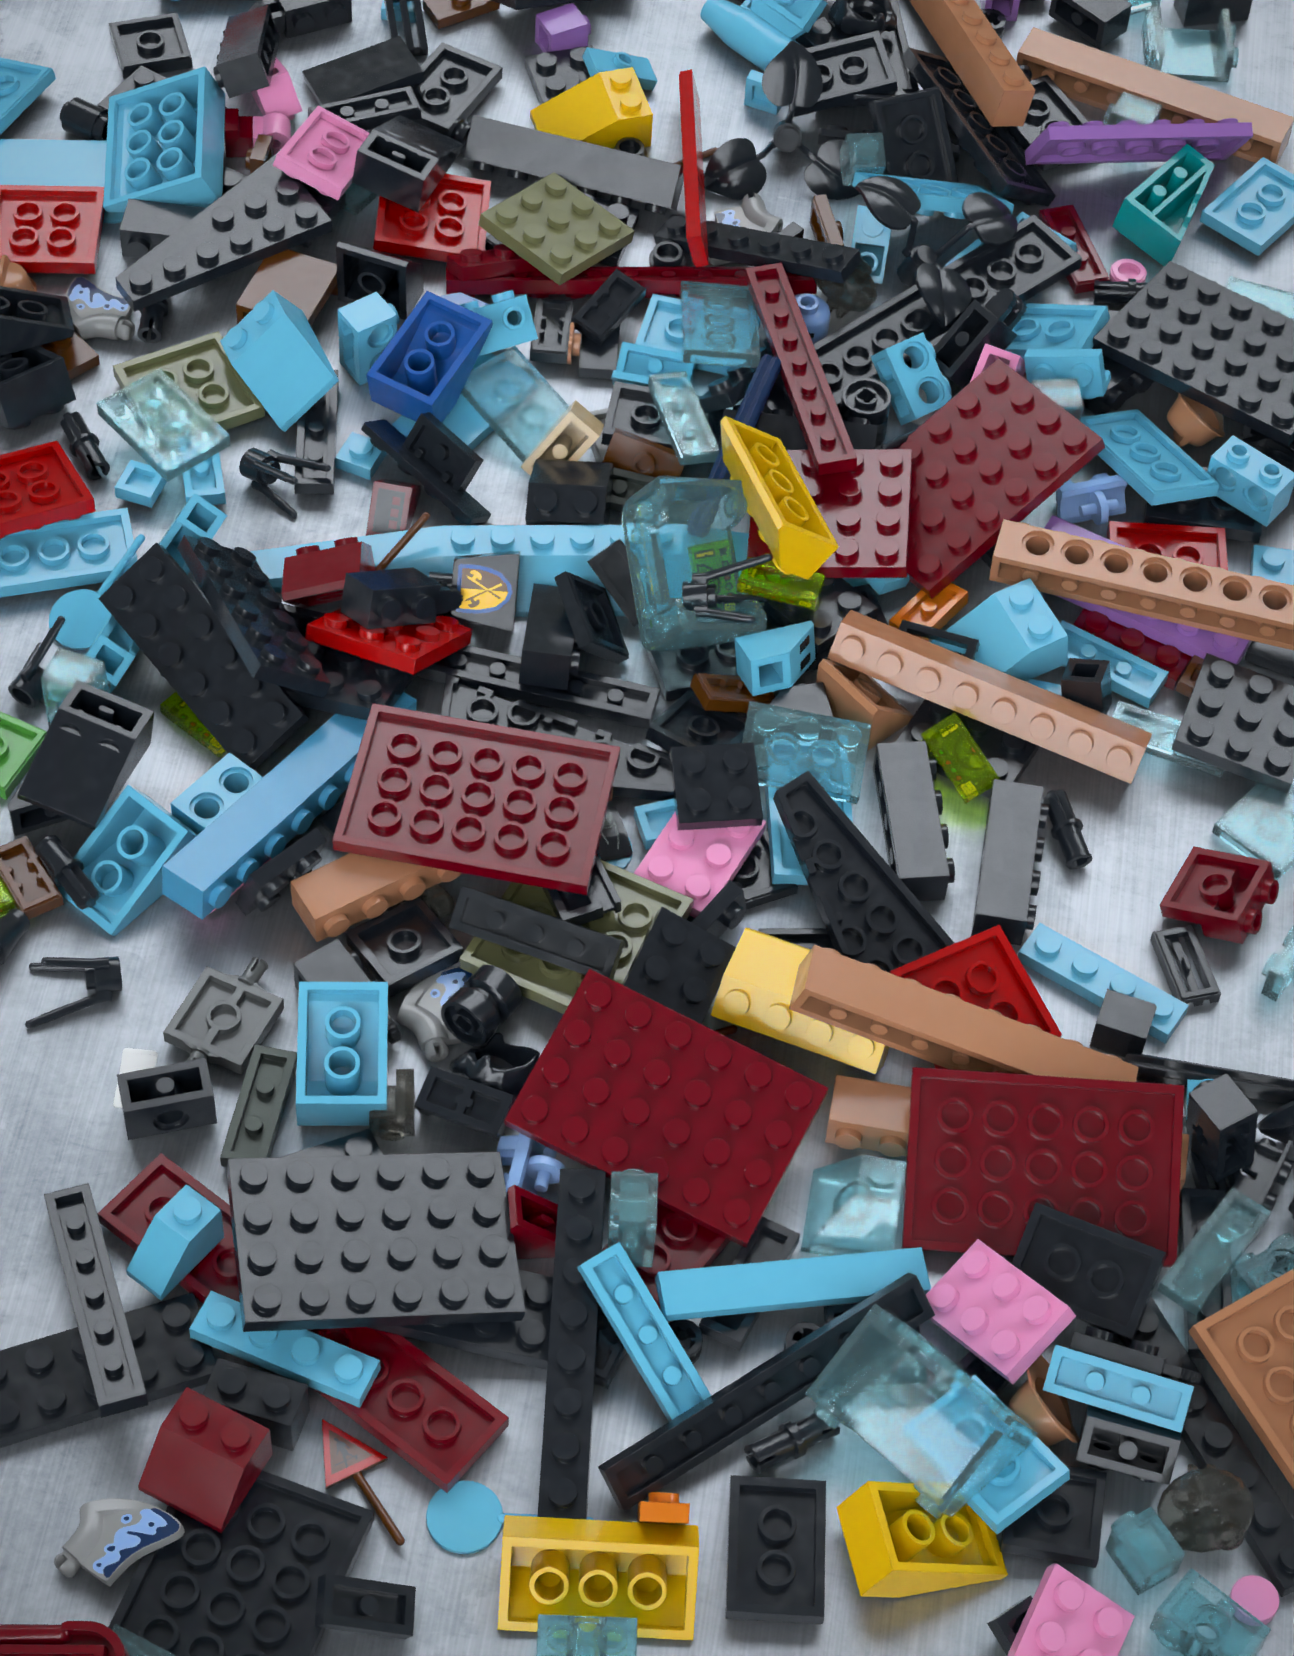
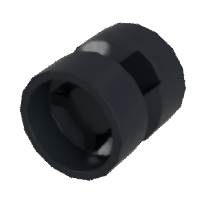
M864 377L848 382L843 388L840 405V415L843 422H847L848 418L859 417L870 420V425H878L876 447L880 446L885 440L891 393L882 382L876 379Z
M482 965L464 982L463 987L442 1005L440 1012L445 1026L454 1037L472 1047H480L497 1031L498 1025L507 1021L521 1006L523 998L520 988L508 973L493 965Z

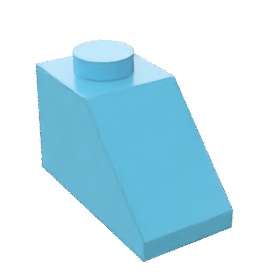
M186 1184L154 1216L126 1269L127 1275L162 1301L224 1238L221 1209Z

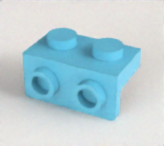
M622 341L616 370H613L611 377L612 384L614 385V381L689 394L697 358L695 355Z
M1027 349L1024 355L1027 381L1051 399L1059 397H1080L1083 399L1104 397L1111 380L1110 371L1104 368L1102 349Z

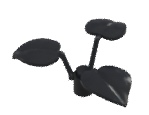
M790 41L769 62L762 77L763 92L768 100L776 106L789 105L785 120L775 125L772 134L773 140L757 155L754 144L747 138H734L722 144L707 164L704 173V188L706 190L736 200H742L746 194H748L749 198L754 196L753 193L758 194L763 188L767 177L766 168L760 160L764 159L777 147L783 152H792L798 148L813 161L805 169L804 180L810 190L816 195L826 194L827 199L844 200L860 194L852 184L855 172L865 173L862 157L855 146L842 139L829 140L820 146L817 155H815L802 143L800 128L792 121L796 105L805 108L815 105L822 93L823 80L818 64L811 53L797 41Z
M889 176L870 177L855 186V189L862 195L872 215L882 225L892 230H904L910 225L906 247L902 250V254L906 258L898 266L897 275L906 286L912 287L915 284L917 285L925 304L941 328H945L954 318L966 310L971 302L972 294L968 283L958 272L949 268L942 269L941 265L937 263L939 257L973 229H975L981 242L991 246L1007 243L1017 231V220L1007 206L992 195L975 192L968 195L962 204L963 215L970 223L965 225L936 252L926 245L913 248L918 226V219L914 214L920 209L921 203L912 188L903 181Z

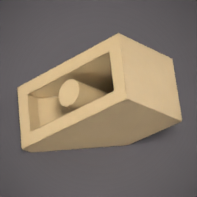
M575 400L544 435L523 462L521 468L531 476L536 459L578 461L600 437L604 424Z

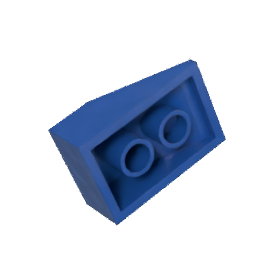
M426 291L366 374L371 401L415 422L421 413L430 412L443 423L460 397L493 326L492 320Z

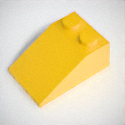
M633 67L599 72L530 110V118L535 130L612 149L620 139L626 137L640 140L644 144V148L651 147L653 113Z
M867 1481L836 1507L861 1597L901 1598L1000 1580L1008 1575L996 1533L949 1485Z

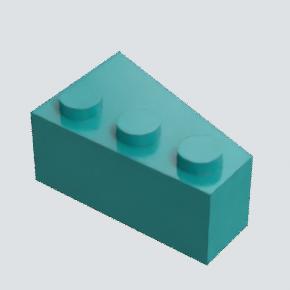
M1186 144L1124 198L1112 227L1162 266H1165L1169 261L1173 260L1215 164Z

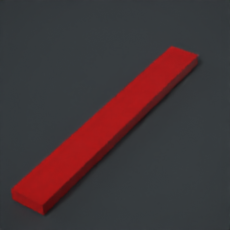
M690 69L680 71L679 92L686 238L693 264L697 268L709 265L700 98L693 71Z

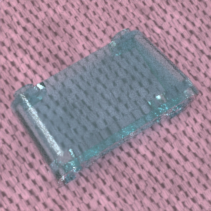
M658 476L625 502L622 511V527L640 638L646 650L670 651L735 642L736 637L767 631L766 613L756 600L747 599L740 603L718 604L717 608H711L752 615L755 617L754 623L735 622L710 617L696 618L695 611L686 610L683 605V581H692V573L708 572L736 563L731 529L740 523L747 511V501L743 494L741 480ZM738 572L708 581L709 584L717 585V595L742 594Z
M877 1304L873 1305L805 1393L817 1404L813 1412L821 1420L834 1429L841 1423L853 1430L915 1484L914 1488L920 1493L915 1501L936 1518H939L942 1513L953 1517L1019 1457L1039 1434L1032 1426L903 1320Z

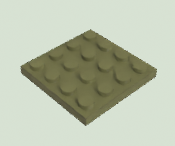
M601 860L621 900V912L615 913L613 910L604 913L603 918L580 926L625 941L613 978L614 981L622 984L657 911L664 907L687 920L692 912L694 899ZM511 882L501 897L502 899L556 917L542 887ZM475 936L459 958L460 969L472 974L482 965H493L501 968L517 983L522 996L562 1014L565 1013L585 977L584 974Z

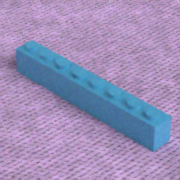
M403 692L393 707L416 711L417 700ZM340 714L333 715L163 865L162 894L202 920L215 908L223 907L230 898L231 893L241 884L245 883L252 872L260 868L270 858H274L281 853L286 844L297 834H303L310 827L313 819L324 809H331L339 796L348 789L367 720Z

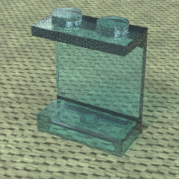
M1147 5L1141 30L1145 66L1185 80L1228 82L1231 68H1237L1239 49L1238 47H1233L1236 37V25L1230 23L1229 9H1222L1217 30L1163 28L1161 6Z

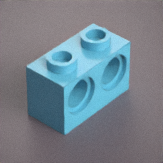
M377 291L338 309L340 363L359 386L367 383L366 374L397 333V325L400 323L396 308L391 303L387 304Z
M923 332L871 356L881 382L891 393V404L901 426L940 409L952 399L949 381L941 374L935 360L936 353L934 347L926 340ZM904 353L907 354L911 359V368L908 367L904 362ZM919 388L925 391L927 403L920 398Z
M1234 435L1210 458L1207 473L1219 483L1217 497L1265 527L1288 506L1294 487L1293 471Z
M229 752L170 803L172 815L199 834L260 781L263 776Z

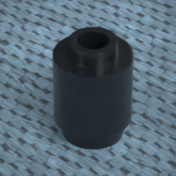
M75 97L63 105L60 111V121L64 131L84 140H107L108 110L79 97Z

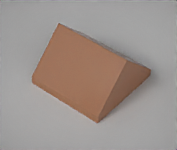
M822 659L819 663L816 683L823 682L834 720L867 751L905 727L913 717L904 706L871 676L832 660Z

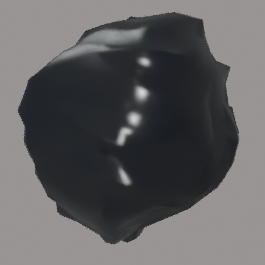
M836 0L828 13V19L835 25L836 29L852 37L874 31H879V33L884 31L890 32L895 30L897 26V16L889 0Z
M499 1032L492 1036L486 1046L478 1049L471 1048L452 1060L449 1069L455 1075L512 1094L516 1099L538 1061L540 1052L533 1048L505 1043L503 1034Z

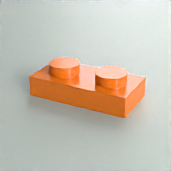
M950 583L937 596L931 599L921 589L889 620V625L899 629L902 620L941 630L968 603V591ZM914 635V636L919 637V638H921V639H924V640H926V641H929V640H930V639L925 638V637H921V636Z
M650 1492L648 1502L640 1501L638 1503L637 1522L689 1524L690 1503H679V1493Z

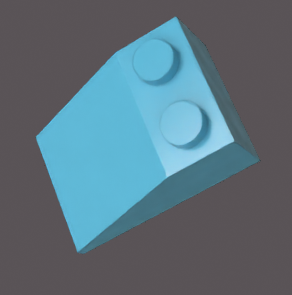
M274 290L262 301L258 302L253 310L220 340L231 365L278 427L284 432L339 381L304 312Z
M1030 578L992 594L945 630L979 640L980 646L978 652L975 653V661L1023 681H1028L1029 678L1033 679L1068 663V635ZM936 640L931 641L933 644L958 653L965 654L967 650Z
M127 785L102 818L97 828L73 857L83 863V872L100 893L95 906L92 908L87 907L83 910L78 909L115 937L163 895V865L198 834L152 798ZM57 886L62 896L77 907L64 888Z
M299 982L296 1074L297 1126H387L388 982Z

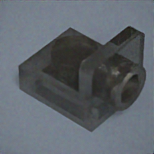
M396 1069V1085L387 1086L388 1110L369 1111V1128L374 1137H379L385 1141H398L404 1139L405 1136H415L414 1069Z

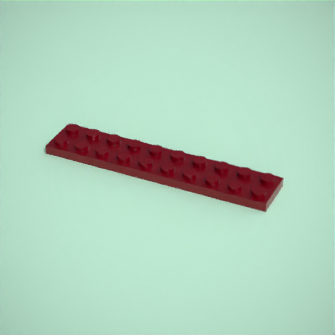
M160 1153L97 1213L100 1224L136 1251L154 1216L187 1184L221 1209L224 1238L178 1284L189 1293L193 1292L195 1298L203 1304L210 1291L240 1302L230 1205ZM367 1327L306 1329L380 1360L381 1369L360 1408L318 1390L315 1391L446 1493L450 1491L509 1426L508 1416L401 1335Z

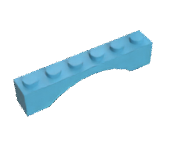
M193 493L159 544L168 551L188 575L190 570L177 549L183 536L186 535L196 539H200V537L212 539L227 515L196 493ZM112 615L66 684L70 687H73L76 681L79 680L111 693L137 655L140 648Z

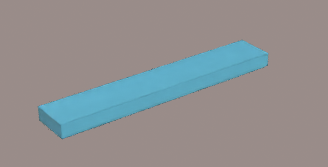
M922 1247L661 1271L655 1277L661 1312L667 1321L858 1303L908 1272L917 1276L925 1294L931 1290Z

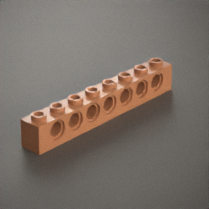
M1003 519L993 553L989 580L1014 585L1030 578L1039 592L1294 650V585L1268 580L1260 576H1250L1228 571L1221 567L1193 563L1181 558L1158 555L1142 549H1132L1110 544L1103 540L1075 536L1063 531H1053L1031 526L1024 522Z

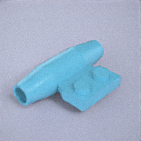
M707 0L702 7L700 16L729 48L764 72L769 62L790 41L809 32L828 3L824 0H752L751 9L748 10L728 0Z

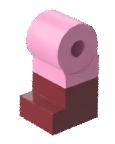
M225 108L224 139L226 158L246 157L248 148L254 147L258 134L273 136V140H278L273 141L274 155L291 138L290 119L281 113L273 112L264 116H239L238 108Z

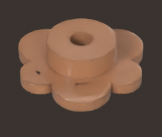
M574 322L570 324L567 364L569 365L572 363V356L580 355L581 334L574 333Z

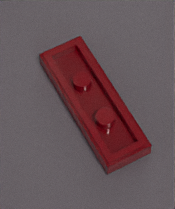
M1073 204L1039 210L1038 218L1044 224L1072 240L1077 245V253L1082 257L1081 268L1066 276L1074 294L1094 291L1095 280H1111Z

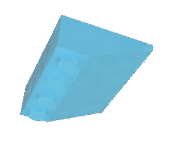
M205 66L109 97L103 208L106 212H125L128 199L207 208L222 196L225 93Z

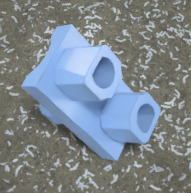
M1107 473L1093 475L1089 481L1074 483L1068 480L1056 490L1057 517L1072 524L1093 520L1096 525L1106 524L1109 516L1126 513L1125 488L1127 482L1119 475L1109 476Z
M521 1133L519 1135L500 1136L497 1152H500L502 1166H511L509 1173H503L506 1193L509 1187L516 1185L537 1195L538 1191L546 1192L549 1184L559 1183L560 1169H565V1166L562 1162L555 1159L556 1151Z

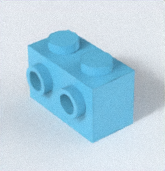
M509 290L492 295L493 303L479 307L477 300L460 304V306L493 322V326L479 356L538 339L526 294L515 296L514 291Z

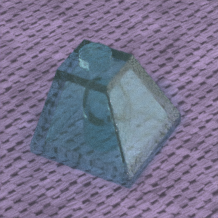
M862 1154L814 1169L800 1252L833 1256L893 1250L907 1162Z

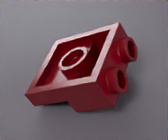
M1193 846L1160 903L1162 917L1200 924L1203 935L1206 937L1243 944L1248 934L1256 935L1259 932L1262 924L1261 911L1265 904L1272 905L1275 903L1279 893V883L1274 878L1271 861Z

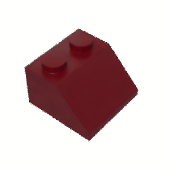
M348 537L334 541L335 547L320 550L319 545H312L296 549V556L284 558L281 592L283 602L300 608H310L342 601L346 573L375 571L371 545L362 541L358 542V537Z
M186 1387L160 1426L138 1488L145 1494L222 1533L272 1456L270 1429Z

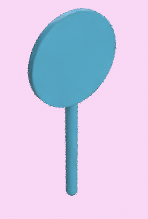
M139 534L97 592L88 589L74 590L66 593L56 601L50 611L49 628H52L59 616L65 617V622L55 638L59 644L72 650H86L90 648L112 615L98 598L118 578L145 540L144 535Z
M458 1481L448 1493L442 1489L435 1493L427 1508L426 1523L431 1537L443 1549L457 1554H472L487 1548L495 1541L501 1531L505 1515L538 1517V1515L503 1513L498 1497L488 1487L474 1481ZM587 1517V1520H594L591 1517Z

